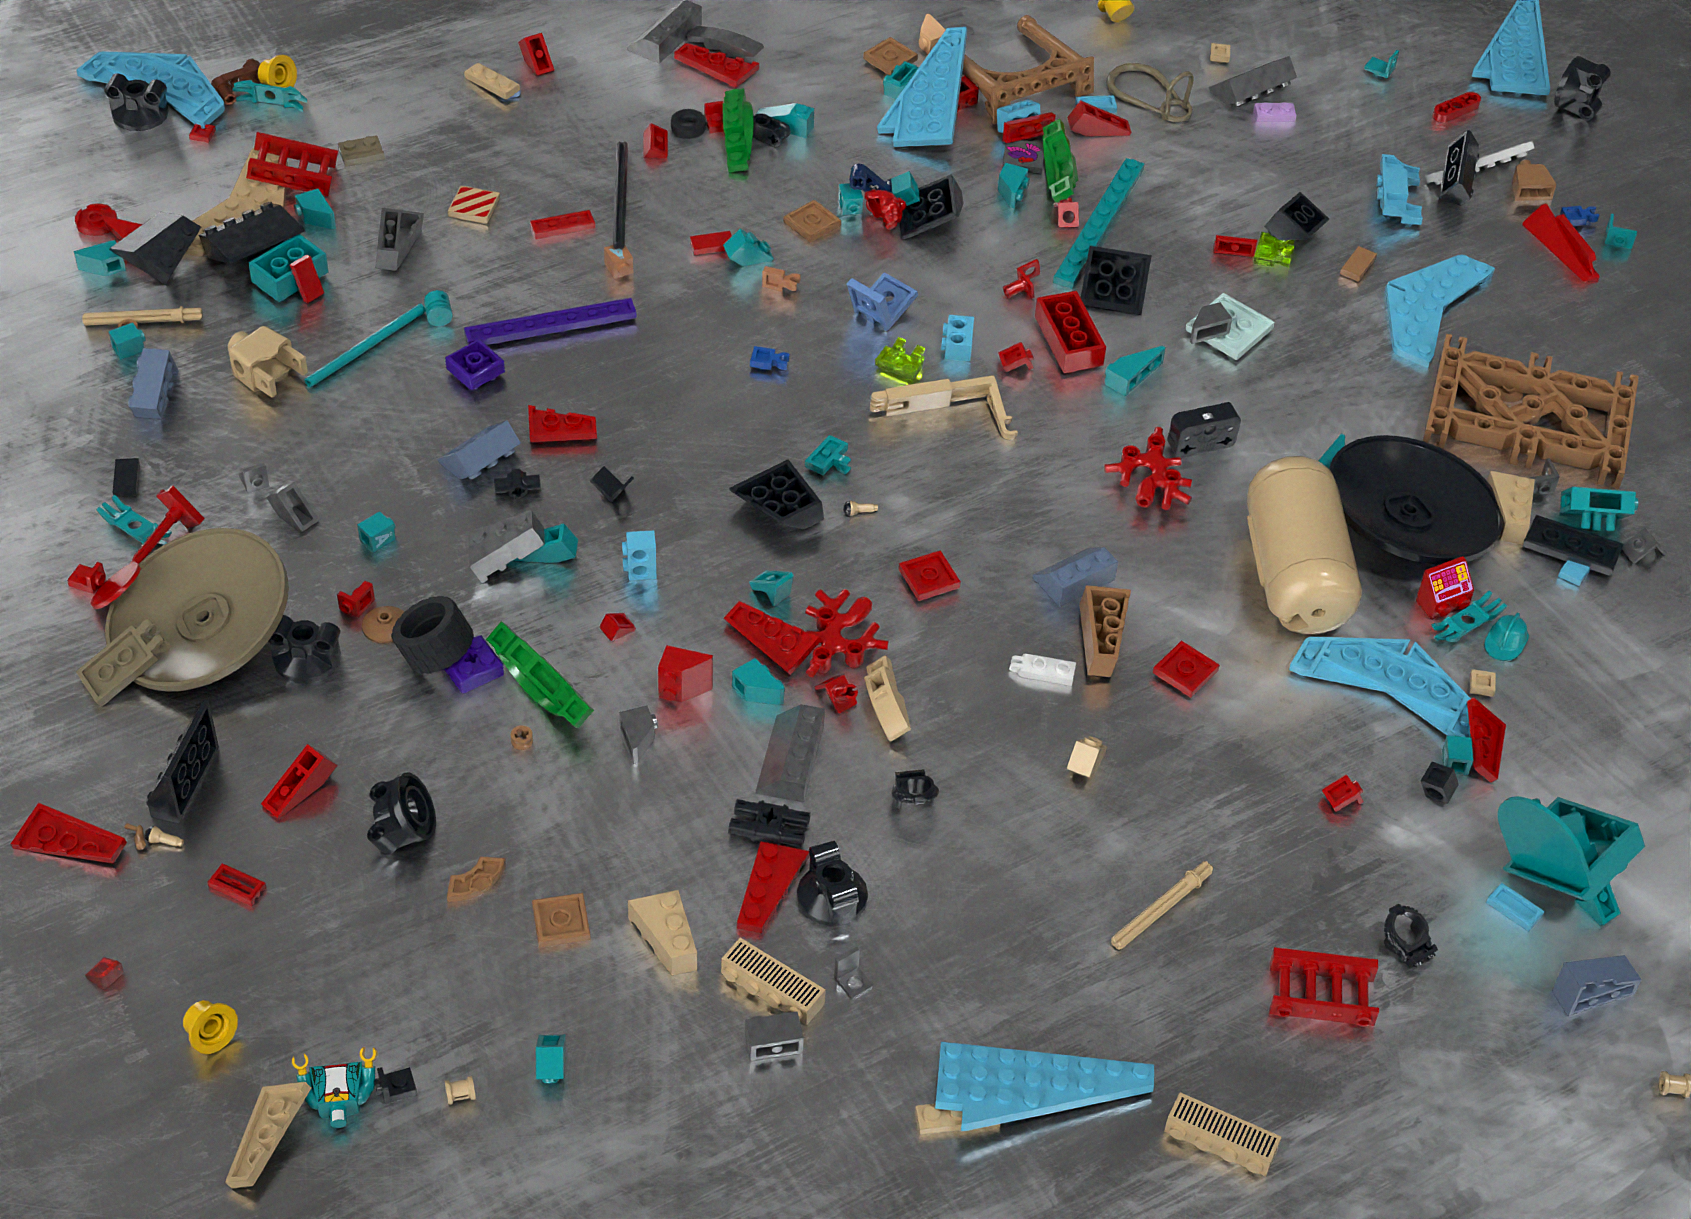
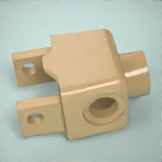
M261 326L251 334L239 331L229 340L228 351L232 373L254 392L261 390L270 397H274L277 394L275 379L291 368L303 376L308 373L306 357L292 348L290 339L267 326Z

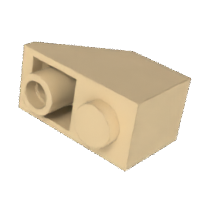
M1092 736L1076 741L1067 769L1087 777L1094 776L1107 750V746L1102 745V740Z

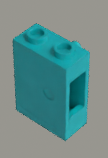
M1570 487L1561 491L1560 514L1581 515L1582 529H1590L1592 516L1593 531L1601 530L1602 517L1606 518V530L1614 531L1616 518L1623 519L1634 515L1638 509L1636 492Z

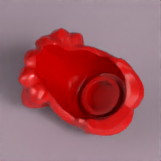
M872 189L864 193L867 209L872 212L874 217L883 218V222L886 223L885 228L889 230L894 229L902 219V211L906 208V202L885 190Z

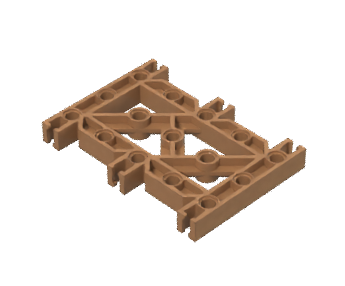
M1446 333L1423 436L1424 442L1429 443L1431 433L1440 435V440L1436 442V446L1444 449L1449 433L1455 440L1498 450L1512 447L1509 464L1518 465L1519 460L1517 458L1519 453L1526 454L1528 458L1525 468L1529 469L1532 467L1536 454L1542 460L1550 458L1552 462L1586 470L1599 467L1597 484H1604L1607 473L1614 474L1616 479L1614 482L1612 481L1611 487L1620 488L1625 474L1639 376L1630 375V383L1627 386L1621 385L1623 372L1617 371L1612 385L1604 379L1563 370L1550 373L1553 358L1551 356H1546L1543 367L1535 366V360L1539 358V354L1531 352L1526 367L1521 361L1473 351L1465 354L1467 338L1459 337V347H1450L1452 335ZM1458 384L1476 402L1475 409L1479 413L1453 408ZM1504 385L1507 389L1515 388L1516 392L1530 395H1526L1522 403L1509 408L1500 399L1501 391L1497 387L1502 388ZM1585 407L1608 412L1604 435L1587 418L1588 411ZM1554 412L1561 419V428L1566 433L1533 425L1539 422L1540 417Z

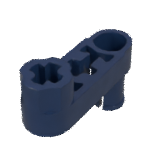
M859 163L852 166L849 178L852 189H859L864 192L875 189L892 193L891 179L884 181L864 164Z

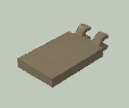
M149 618L144 620L138 628L131 625L76 671L95 702L101 707L157 662L156 654L167 652L171 648L169 642L166 639L164 640L159 634L160 629L156 624L153 625Z

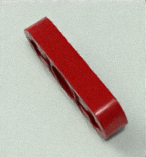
M1467 92L1440 103L1434 108L1433 119L1444 123L1477 110L1480 105L1481 96L1475 92Z

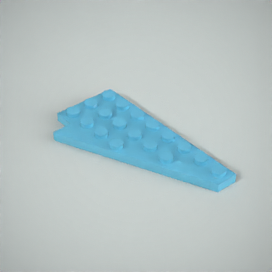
M1539 0L1516 1L1474 67L1472 77L1489 78L1491 90L1497 92L1549 95L1550 82Z
M954 27L945 30L878 124V134L894 133V147L953 144L968 33L967 27Z
M941 1042L935 1109L962 1111L961 1131L988 1127L1153 1092L1154 1064Z

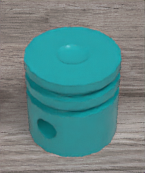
M435 290L425 296L424 305L428 322L438 327L447 325L453 318L448 294L444 291Z

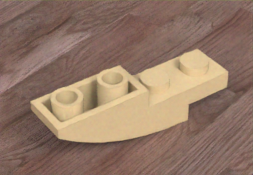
M885 655L866 667L868 675L864 679L881 726L887 738L893 741L911 730L904 697L897 689L891 660Z

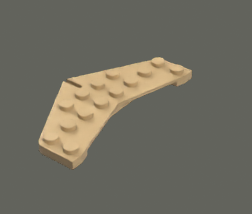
M254 148L250 151L230 197L193 220L202 228L186 254L195 257L206 255L199 234L204 233V229L207 227L223 225L224 220L232 217L237 219L242 216L241 213L253 209L256 211L260 209L261 204L266 202H272L281 205L283 208L285 207L286 187L246 178L249 159H257L259 151L254 150ZM267 153L265 161L278 164L279 156Z

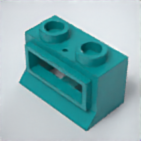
M906 61L901 65H896L893 73L886 75L883 80L884 95L897 99L919 67Z

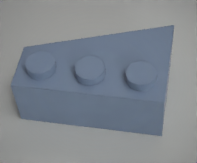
M143 348L141 356H138L137 359L138 372L137 376L133 377L134 390L133 395L129 396L128 406L135 417L162 419L168 402V397H166L167 390L173 389L174 385L170 382L173 375H178L179 370L169 350Z
M1625 955L1564 962L1552 993L1567 1016H1571L1634 995L1639 987L1641 978Z

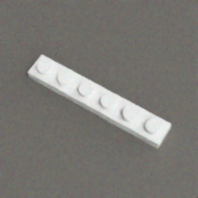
M1533 142L1518 144L1479 157L1475 171H1480L1479 167L1484 166V169L1496 165V161L1500 163L1512 160L1511 156L1514 155L1516 158L1528 155L1527 151L1534 149ZM1444 170L1426 175L1427 183L1435 182L1436 185L1442 184Z

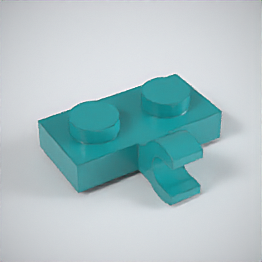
M829 435L805 460V467L824 475L834 465L840 473L846 475L851 470V467L847 466L851 459L848 456H843L848 450V443Z

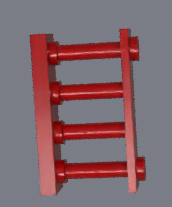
M256 133L254 150L259 151L257 159H249L247 179L305 192L319 189L323 196H329L332 176L327 175L328 167H336L338 150L265 133ZM267 153L278 155V164L265 161ZM287 159L300 160L299 167L286 166ZM308 162L320 165L319 173L307 171Z
M1274 947L1270 960V970L1280 972L1279 996L1273 995L1269 1014L1281 1017L1291 1016L1357 1024L1362 1027L1375 1026L1379 1008L1369 1007L1368 982L1374 983L1378 971V959ZM1290 973L1306 975L1305 999L1290 997ZM1316 976L1332 978V1002L1316 1000ZM1342 979L1358 981V1005L1342 1003Z

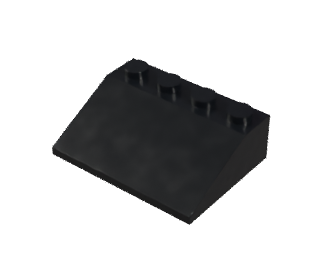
M266 202L261 204L260 209L256 211L253 209L241 213L242 216L237 219L232 217L224 220L223 225L218 227L213 225L205 228V232L199 234V238L208 259L231 264L305 232V229L281 205Z
M203 700L184 733L178 737L174 752L169 754L164 771L159 773L154 790L150 791L147 796L146 805L149 807L150 815L153 818L180 823L219 748L209 700Z

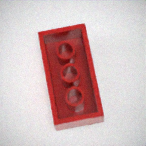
M1071 291L1038 297L1035 318L1062 372L1067 373L1104 366L1106 345L1078 292Z

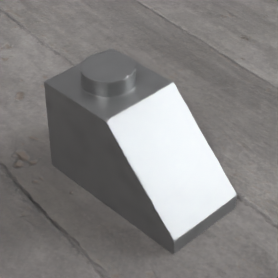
M1221 302L1201 307L1192 326L1191 344L1230 333L1232 317Z
M295 482L283 485L266 497L277 515L300 533L319 521V518Z
M648 706L619 712L620 730L633 764L638 763L655 739L654 729L658 728L655 714H650Z

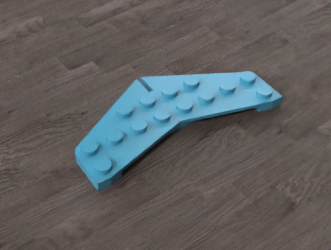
M103 51L96 53L76 69L77 76L89 81L108 83L115 73L124 75L129 81L143 80L148 84L154 79L160 80L167 87V92L165 93L167 103L193 124L201 125L203 129H205L206 124L212 123L225 111L224 101L192 57H187V54Z
M1457 255L1389 281L1388 285L1386 284L1385 295L1393 352L1402 358L1428 368L1433 361L1442 312L1445 307L1479 283L1484 284L1493 275L1495 268L1466 255Z
M1308 637L1304 640L1290 664L1289 670L1299 675L1386 692L1445 735L1471 738L1467 701L1471 698L1416 642H1414L1408 655H1404L1411 639Z

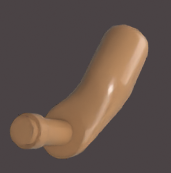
M126 823L125 829L136 831L134 837L136 848L143 850L146 847L143 827Z

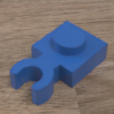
M1581 206L1562 207L1560 215L1564 214L1573 226L1586 225L1587 221L1592 223L1598 222L1600 216L1595 214L1596 207L1593 206L1582 209Z
M754 346L750 367L771 370L772 366H776L778 369L787 370L790 354L785 352L775 354V349Z

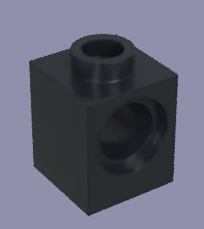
M1435 762L1430 763L1421 779L1425 796L1446 804L1449 803L1459 785L1454 769Z

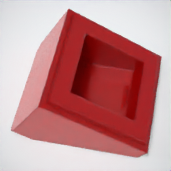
M608 613L600 624V629L610 641L617 640L636 630L634 624L624 613Z

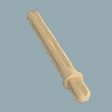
M180 306V308L84 313L82 320L85 326L119 324L126 319L135 320L137 323L181 321V323H184V321L201 320L203 312L201 308H183V306Z
M1203 861L1193 870H1188L1185 873V877L1111 938V944L1117 950L1124 948L1194 888L1201 887L1202 882L1212 874L1213 866L1207 861Z

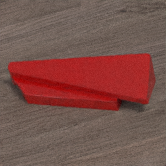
M1545 203L1523 221L1522 225L1583 282H1590L1600 278L1592 264L1596 260L1595 252L1564 214L1555 217L1549 206Z

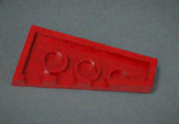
M685 43L674 52V59L735 88L759 70L758 62L753 61L750 64L744 62V58H728L725 53H710L707 48Z
M738 601L724 617L727 623L789 675L798 668L822 641L819 636L807 633L803 629L787 624L779 618L769 616L763 611L741 601Z
M39 802L11 842L13 849L113 864L127 844L124 837Z
M760 842L737 920V929L762 934L776 912L779 902L786 896L789 886L793 880H796L801 867L809 859V851Z

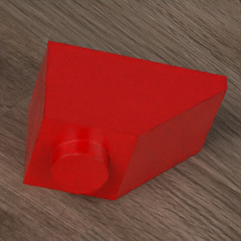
M542 33L525 37L518 42L524 61L535 76L554 71Z

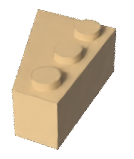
M1490 470L1487 482L1493 489L1504 519L1503 528L1499 536L1500 540L1523 545L1530 525L1535 479Z
M675 890L628 900V919L637 926L641 936L645 941L649 942L654 949V953L668 972L673 976L696 971L697 950L679 891Z

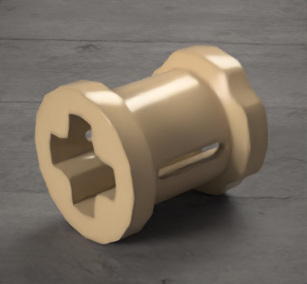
M1662 1071L1659 1077L1660 1094L1674 1093L1681 1094L1684 1098H1689L1691 1094V1074L1685 1073L1683 1076L1670 1075L1667 1071Z
M468 1076L465 1080L454 1082L445 1080L448 1105H452L454 1101L476 1099L472 1076Z

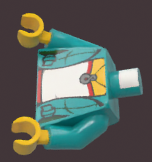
M362 1047L360 1050V1058L365 1061V1066L362 1065V1061L309 1067L310 1072L306 1071V1066L308 1065L307 1055L304 1054L306 1062L303 1066H297L293 1056L292 1065L295 1069H298L299 1073L296 1075L297 1082H306L311 1087L304 1101L311 1109L318 1110L321 1118L330 1117V1125L332 1127L341 1128L346 1126L347 1116L358 1114L360 1105L366 1103L375 1089V1066H373V1061L378 1057L376 1048L373 1047V1056L370 1059L365 1057V1047Z

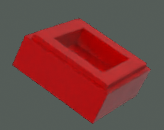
M195 124L189 134V139L209 143L216 128L213 125L206 124L205 129H203L201 125Z

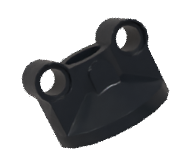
M1581 56L1574 58L1558 84L1554 98L1555 106L1573 112L1583 120L1592 119L1602 108V102L1598 95L1602 85L1611 75L1609 67L1605 64L1593 63Z
M119 73L112 75L104 88V92L109 99L112 118L116 125L129 131H145L161 125L167 119L169 112L165 94L167 87L162 81L154 79L148 84L143 80L129 81L124 75Z
M283 615L278 627L268 640L276 671L284 679L295 683H312L323 680L332 674L340 663L341 651L338 638L341 631L339 627L330 622H324L320 626L309 620L293 622L290 617Z
M411 772L402 773L393 780L387 782L380 781L371 788L369 796L375 802L373 806L375 824L368 830L367 839L381 852L391 854L399 847L416 841L428 840L434 835L436 828L435 808L426 786L416 775Z
M835 841L809 847V871L800 879L797 888L799 908L807 918L825 926H842L856 920L865 910L868 900L865 881L859 873L852 870L847 863L841 860L839 848Z

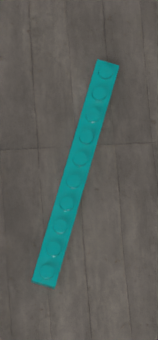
M1129 158L1124 160L1054 275L1053 283L1073 289L1086 267L1089 247H1098L1142 174L1145 163Z

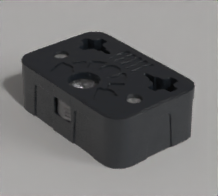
M1230 402L1178 412L1171 419L1167 441L1176 457L1180 458L1229 448L1237 440L1241 419Z

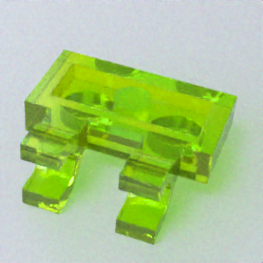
M1261 232L1253 264L1274 267V264L1277 263L1289 267L1295 240H1278L1267 232Z
M898 337L892 348L888 346L883 348L875 359V365L913 381L923 368L925 356H922L925 351V347L917 345L912 354L907 355L905 354L906 349L903 348L906 340Z

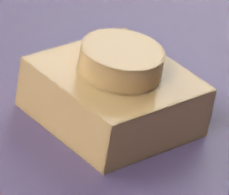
M1211 43L1210 61L1229 63L1230 45Z
M1472 669L1470 673V693L1493 697L1495 694L1496 673Z

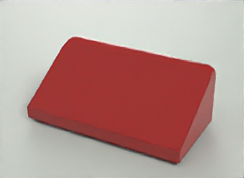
M649 124L643 133L644 158L668 157L667 130L655 124Z
M1216 235L1213 253L1254 257L1257 239Z

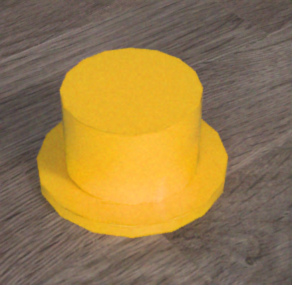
M1099 0L1097 4L1098 9L1101 12H1107L1113 22H1119L1128 18L1135 9L1131 0Z
M283 54L276 55L272 59H265L261 62L258 69V78L264 85L284 88L294 87L297 79V68L289 56Z
M202 1000L196 1002L187 1010L183 1018V1027L189 1034L190 1044L195 1050L202 1054H211L224 1048L234 1037L238 1027V1017L235 1010L227 1004H213L210 1001Z

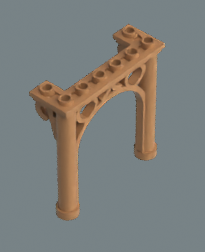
M1029 15L1020 18L1017 23V29L1051 55L1042 65L1019 72H995L982 68L968 56L964 55L962 74L977 85L987 99L985 107L991 116L993 124L997 123V109L1010 105V101L1067 83L1075 90L1076 97L1094 93V57H1082L1037 24V21Z

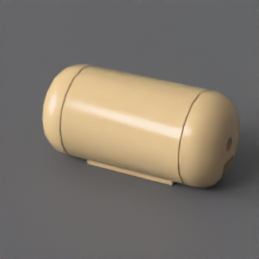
M1287 456L1271 461L1261 468L1252 479L1247 495L1249 510L1247 520L1260 584L1265 589L1268 607L1272 614L1279 617L1281 624L1292 632L1308 635L1322 634L1335 630L1348 622L1357 611L1362 595V587L1338 486L1330 469L1315 459L1304 456Z

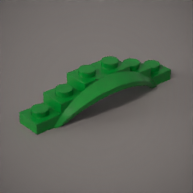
M732 89L725 91L723 103V129L729 173L749 170L748 161L751 156L754 131L752 104L746 101L745 89Z
M1060 118L1043 127L1044 135L1042 137L1047 183L1049 190L1052 192V198L1056 203L1074 194L1073 189L1076 187V182L1079 181L1076 160L1071 153L1070 141L1065 135L1064 123Z
M501 621L486 638L495 648L496 654L519 685L547 711L556 716L565 717L578 729L592 714L594 709L583 700V697L573 688V685L505 623Z

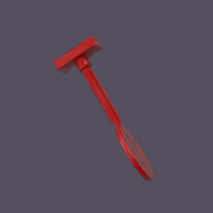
M170 486L167 491L162 489L156 495L169 509L165 514L166 517L135 553L132 561L113 574L98 589L91 600V605L94 609H101L107 606L128 589L140 573L141 567L139 563L148 556L174 523L180 521L189 529L200 525L205 519L174 486Z

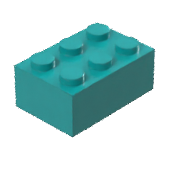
M298 234L250 261L251 280L264 292L280 302L299 291L290 264L305 255H309L320 278L329 273L326 253L301 234Z

